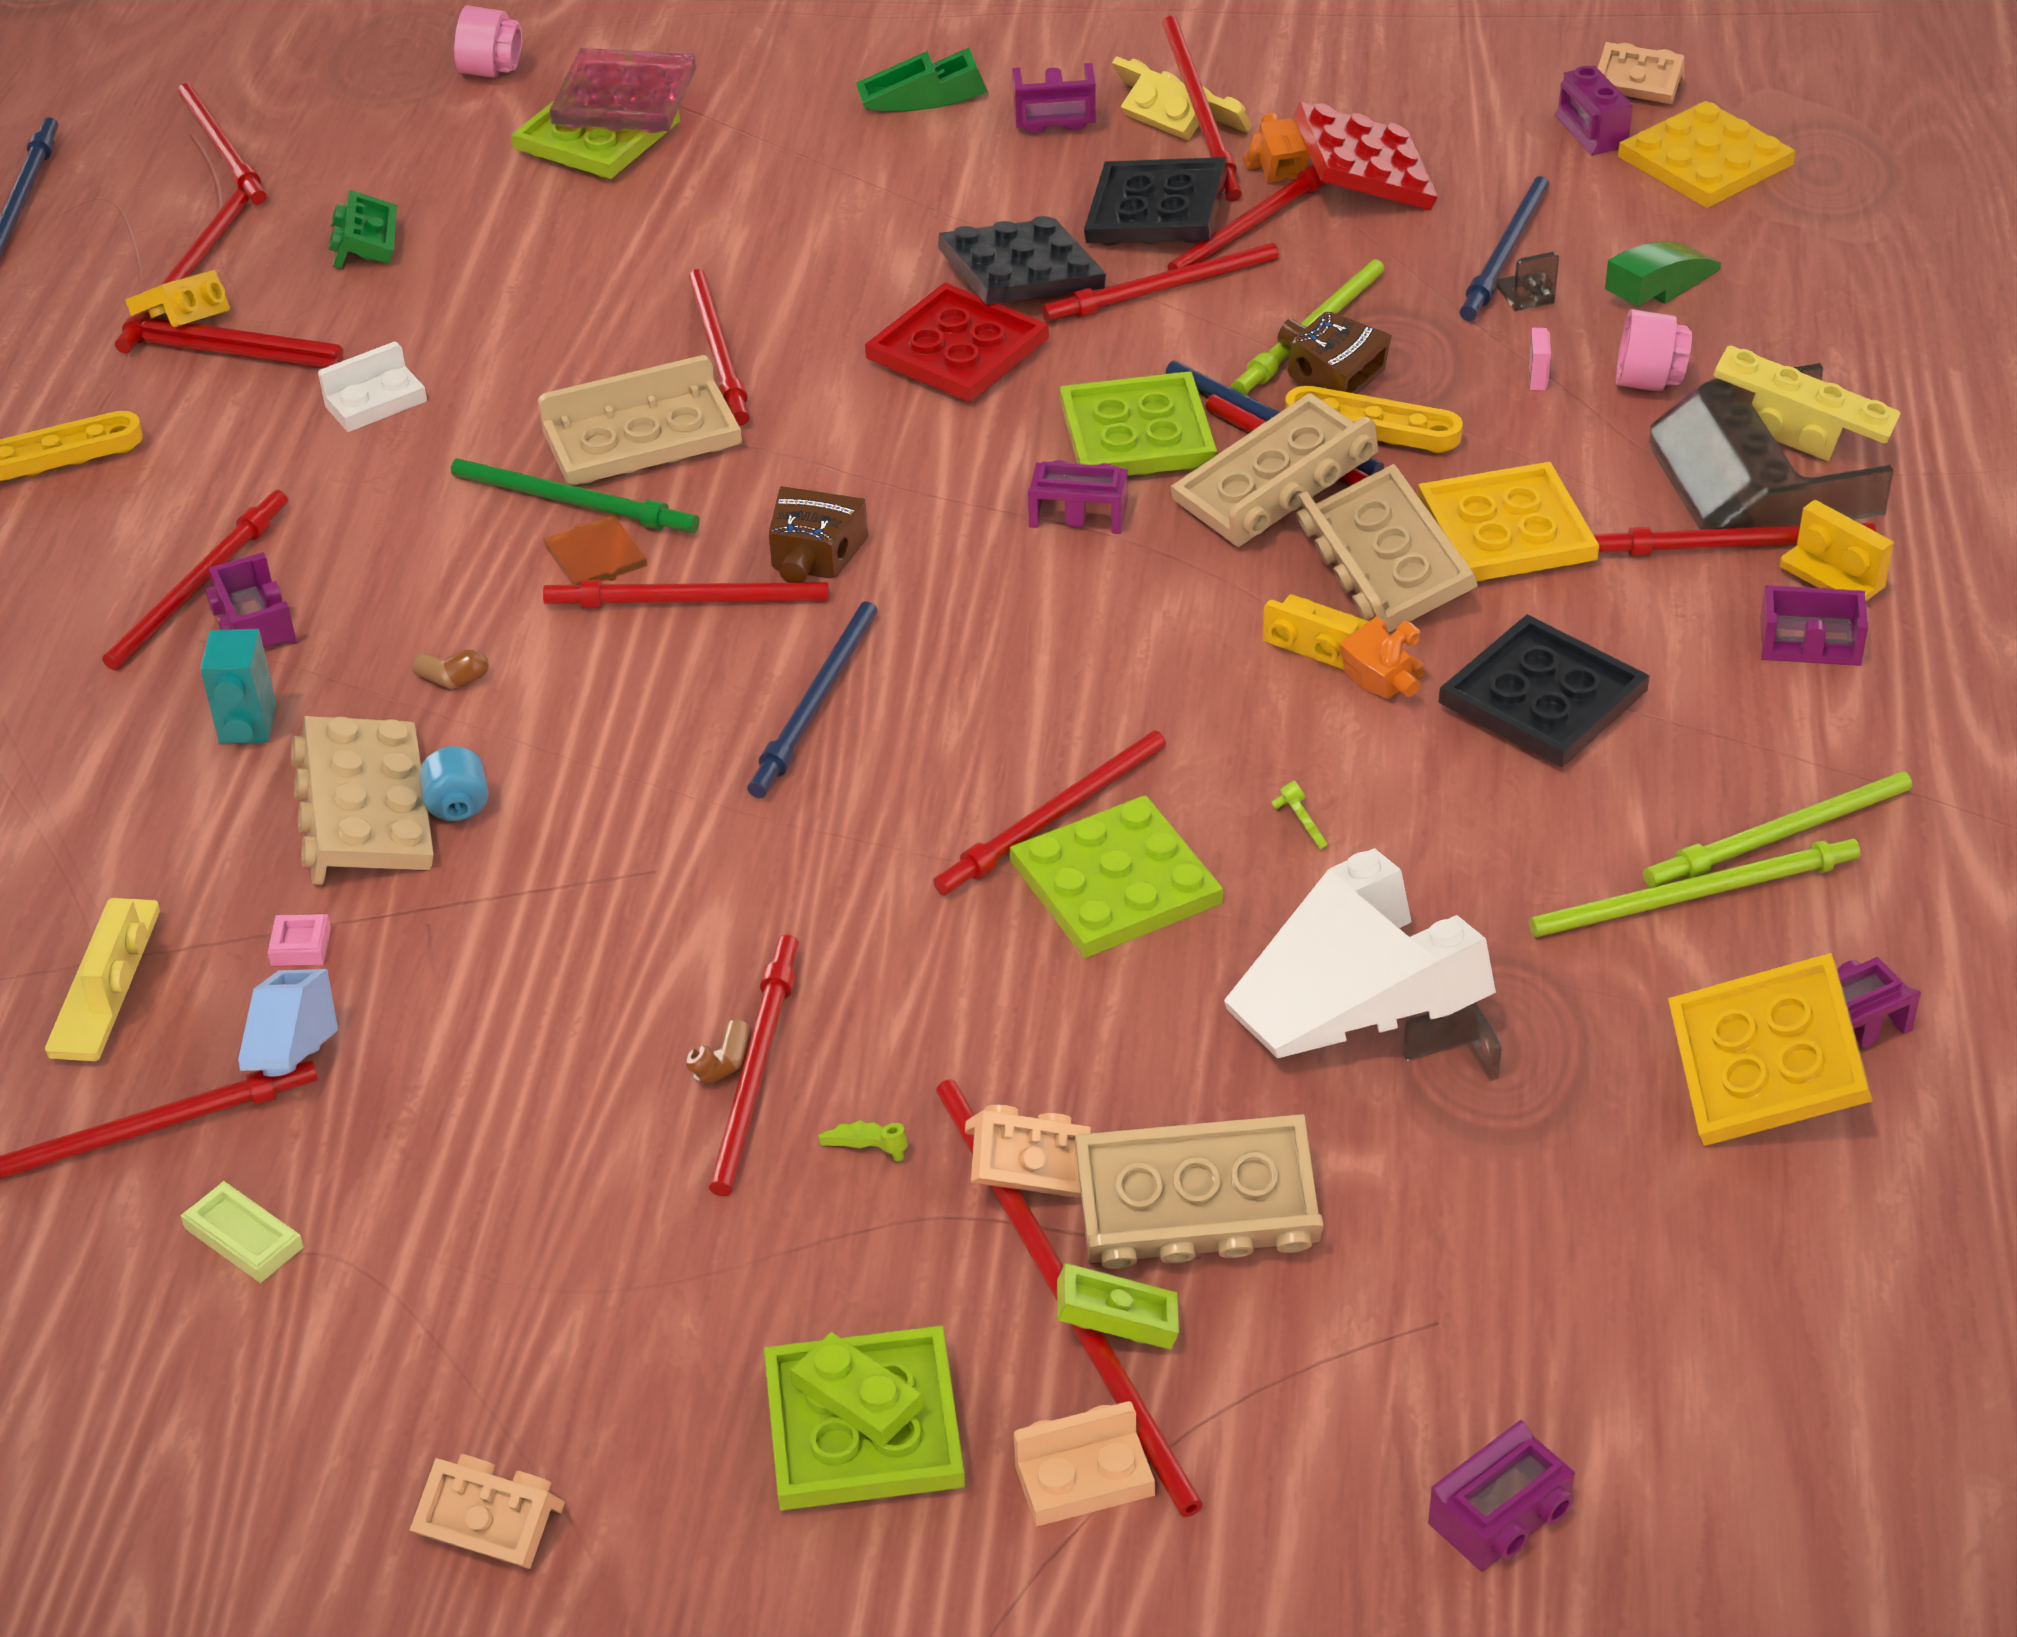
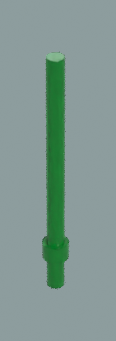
M459 458L454 459L451 465L453 476L639 520L642 526L656 530L668 527L694 534L697 532L700 524L699 516L669 509L668 504L648 499L643 503Z

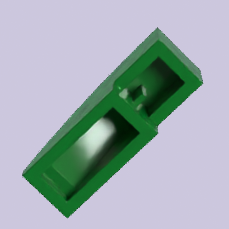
M969 47L935 63L932 62L928 51L856 82L864 108L878 111H917L939 108L966 101L988 92Z
M1659 241L1643 244L1626 250L1608 260L1605 289L1637 307L1652 298L1665 304L1719 271L1721 262L1678 242Z

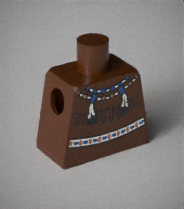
M1324 312L1308 327L1293 319L1286 320L1280 328L1277 341L1291 349L1287 371L1289 376L1301 385L1358 394L1385 370L1392 335L1339 314Z
M781 486L769 528L772 567L779 571L780 576L786 582H804L808 575L829 579L837 577L868 537L865 499Z

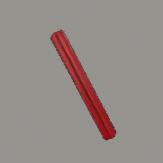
M149 318L143 321L141 326L146 331L142 332V339L147 343L326 368L343 361L344 350L339 344L192 323L172 327L169 320Z

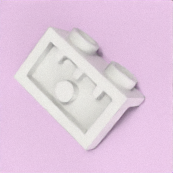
M397 342L365 352L323 368L318 372L325 407L347 432L427 402L425 387L405 366L402 347Z

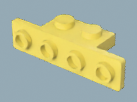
M1116 56L1112 62L1113 67L1122 82L1133 87L1121 105L1125 115L1189 141L1199 123L1184 83L1167 71H1162L1160 74L1150 70L1137 59L1127 61ZM1202 86L1214 119L1248 133L1252 124L1245 114V107L1232 97L1227 96L1225 99L1217 97Z
M1727 346L1714 372V377L1755 393L1743 428L1828 462L1843 428L1881 443H1887L1900 416L1898 410L1888 407L1883 402L1862 397L1844 390L1837 384L1826 383L1803 374L1793 367L1780 365L1757 356L1752 351L1739 349L1734 346Z
M111 898L107 901L45 1046L48 1058L97 1061L100 1059L160 913L158 901Z

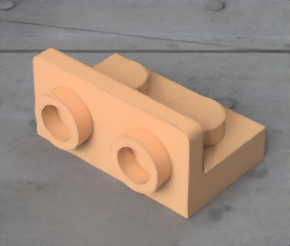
M1606 42L1598 69L1624 96L1672 104L1678 84H1681L1684 79V55L1665 49L1657 51L1639 48L1629 43L1615 44Z
M986 1106L983 1111L968 1119L965 1125V1133L974 1135L971 1182L1080 1198L1075 1135L1089 1134L1091 1127L1071 1124L1072 1118L1064 1114L1044 1113L1038 1115L1037 1118L1018 1116V1109L1012 1106Z
M1124 1402L1112 1406L1100 1405L1085 1413L1053 1421H1038L1029 1427L1018 1429L1014 1432L1015 1468L1036 1527L1155 1496V1480L1136 1433V1412L1132 1402Z
M460 1454L457 1464L435 1458L410 1531L530 1569L550 1511L561 1514L565 1501L548 1492L551 1482L521 1471L515 1472L513 1481L493 1475L494 1464L465 1454Z

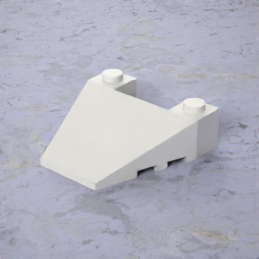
M1373 848L1369 851L1356 853L1347 861L1327 870L1224 1002L1226 1009L1276 1058H1281L1347 1041L1345 1035L1347 1031L1377 1024L1379 1033L1398 1028L1396 1019L1426 1011H1428L1431 1020L1448 1016L1496 993L1486 938L1458 915L1440 920L1430 928L1411 937L1399 929L1412 922L1402 871L1378 850Z

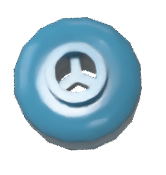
M448 746L435 751L422 763L419 776L422 800L427 811L434 817L445 821H461L481 812L487 804L489 789L486 769L482 759L474 751L458 746Z

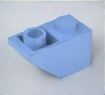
M327 969L278 970L253 989L238 1059L240 1071L262 1070L265 1076L288 1074L294 1071L296 1065L306 1056L317 1052L320 1049V1045L338 1031Z

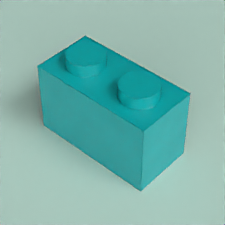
M259 629L210 630L200 671L219 744L269 742L277 701Z

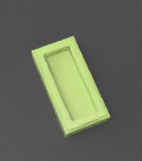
M225 1181L180 1215L184 1229L260 1284L304 1248L300 1234Z

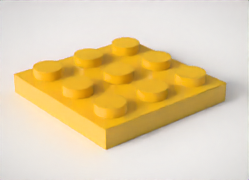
M1704 101L1619 142L1618 157L1705 208H1709L1794 165L1796 150L1781 143L1777 138L1754 128L1745 120L1738 119L1720 109L1716 104Z
M1551 462L1418 484L1417 496L1474 573L1476 582L1598 560L1599 544Z
M1832 953L1668 998L1698 1133L1704 1146L1873 1101Z

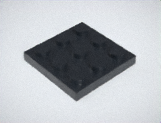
M1226 157L1105 161L1084 227L1086 243L1114 245L1119 242L1154 244L1160 241L1194 243L1201 240H1210L1228 172Z
M1039 216L1035 217L1032 221L1019 223L1000 221L996 222L993 226L980 228L961 226L957 227L954 231L939 233L938 249L986 305L1070 294L1086 288H1091L1092 290L1105 288L1106 273L1055 218Z
M1526 614L1440 687L1439 703L1563 767L1648 691L1650 675Z

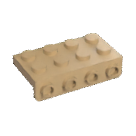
M705 355L547 392L538 399L542 431L566 483L572 486L589 484L598 479L622 473H633L642 468L666 462H677L683 458L707 452H717L727 447L742 444L741 429L714 381L713 365L709 357Z
M1308 393L1171 485L1173 500L1239 548L1256 535L1264 532L1265 529L1288 513L1299 508L1301 502L1298 499V494L1307 491L1312 498L1378 452L1375 422L1368 417H1362L1354 423L1313 394Z
M1395 464L1316 504L1307 491L1297 495L1301 502L1302 510L1296 512V515L1308 538L1313 535L1317 536V539L1314 541L1326 565L1333 562L1336 564V567L1333 568L1336 578L1345 593L1353 590L1356 594L1352 598L1362 619L1369 621L1378 616L1386 623L1387 632L1396 629L1403 621L1410 622L1478 587L1474 573Z
M304 716L302 735L293 736L291 764L292 766H300V769H296L294 794L295 799H303L298 809V832L307 833V836H304L302 840L301 863L302 867H310L312 884H324L327 866L431 870L434 853L428 812L422 800L419 777L421 763L415 722L394 719L370 720L347 717Z
M1304 1114L1075 1135L1088 1263L1102 1262V1266L1105 1268L1119 1269L1130 1267L1137 1263V1259L1160 1257L1164 1263H1182L1194 1259L1196 1253L1219 1252V1256L1224 1258H1238L1253 1253L1254 1248L1277 1246L1279 1252L1292 1253L1309 1249L1312 1243L1320 1242L1324 1226L1322 1215L1318 1214Z

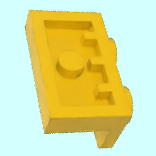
M215 270L165 283L125 299L131 316L148 311L152 319L167 314L172 327H178L230 310L225 289L220 283Z
M1814 500L1803 508L1797 546L1781 557L1780 567L1817 588L1865 591V599L1867 601L1886 586L1894 542Z
M1290 594L1283 603L1269 600L1265 604L1263 611V641L1344 670L1340 643L1369 621Z

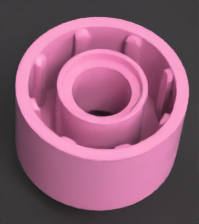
M469 5L464 6L459 16L455 34L454 61L457 72L498 79L501 72L509 73L514 71L518 66L522 48L521 25L517 20L509 19L506 11Z
M1630 309L1625 321L1619 348L1616 385L1662 392L1665 385L1678 386L1681 384L1689 362L1692 331L1687 326L1678 325L1676 316Z

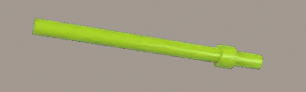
M1377 259L1370 261L1300 324L1308 327L1324 312L1339 313L1383 274V263ZM1278 342L1267 353H1259L1247 364V370L1231 384V388L1246 395L1257 384H1265L1278 372V366L1290 356L1291 349Z
M1901 771L1706 846L1696 843L1678 850L1674 858L1645 868L1643 870L1644 880L1652 888L1681 877L1689 879L1708 873L1712 865L1907 792L1912 788V780L1908 773Z

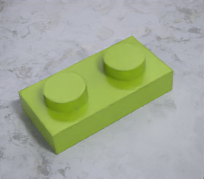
M1065 1263L1057 1280V1320L1080 1328L1092 1329L1131 1339L1138 1343H1146L1171 1350L1179 1334L1177 1292Z
M830 1332L790 1369L793 1386L881 1447L886 1445L923 1409V1397L920 1391L833 1332Z

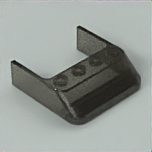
M1820 363L1793 367L1803 374L1822 380L1823 367ZM1715 378L1705 382L1651 425L1649 447L1699 530L1800 526L1803 508L1814 500L1852 520L1886 514L1894 472L1891 465L1813 478L1799 475L1753 407L1752 401L1755 393L1721 379Z

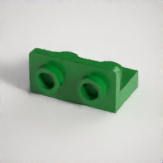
M349 190L344 205L337 203L331 218L330 227H333L328 250L334 251L333 267L342 268L348 251L358 254L366 260H378L389 264L394 251L397 205Z

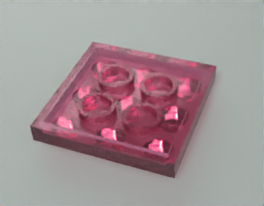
M580 48L550 108L551 124L567 125L571 128L591 126L605 127L608 130L638 129L649 133L669 131L695 73V55Z

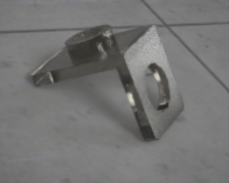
M1553 251L1520 258L1516 262L1515 276L1497 280L1496 287L1514 311L1555 303L1559 264L1558 254Z
M1476 1002L1448 1016L1431 1020L1429 1013L1406 1021L1403 1055L1407 1061H1413L1466 1044L1489 1081L1498 1079L1502 1044ZM1480 1033L1486 1043L1488 1056L1483 1049Z

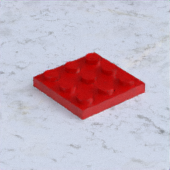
M1299 102L1293 116L1320 181L1423 209H1432L1438 198L1437 193L1410 134L1404 127L1395 123L1384 125L1373 122L1368 117L1359 113H1353L1352 115L1340 113L1322 103L1311 105Z
M944 282L865 344L866 359L947 392L957 398L971 402L1049 339V324L998 303L986 305L978 295Z

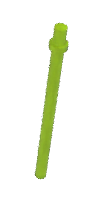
M1854 838L1828 844L1824 840L1812 843L1808 850L1530 917L1529 927L1533 937L1538 938L1816 869L1818 873L1832 871L1835 864L1859 859L1861 855L1860 847Z

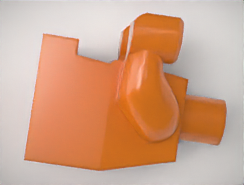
M1267 113L1262 117L1260 129L1253 135L1249 150L1243 156L1247 170L1263 168V176L1267 184L1284 181V178L1288 180L1297 179V174L1308 167L1310 158L1298 125L1292 118L1279 120L1276 113Z
M1378 616L1374 617L1340 643L1345 674L1362 689L1386 699H1390L1399 692L1403 693L1406 697L1413 696L1420 688L1418 680L1425 675V665L1415 656L1408 655L1402 645L1404 643L1407 646L1416 645L1421 638L1419 635L1420 630L1412 623L1403 621L1399 624L1396 631L1389 635L1386 623Z

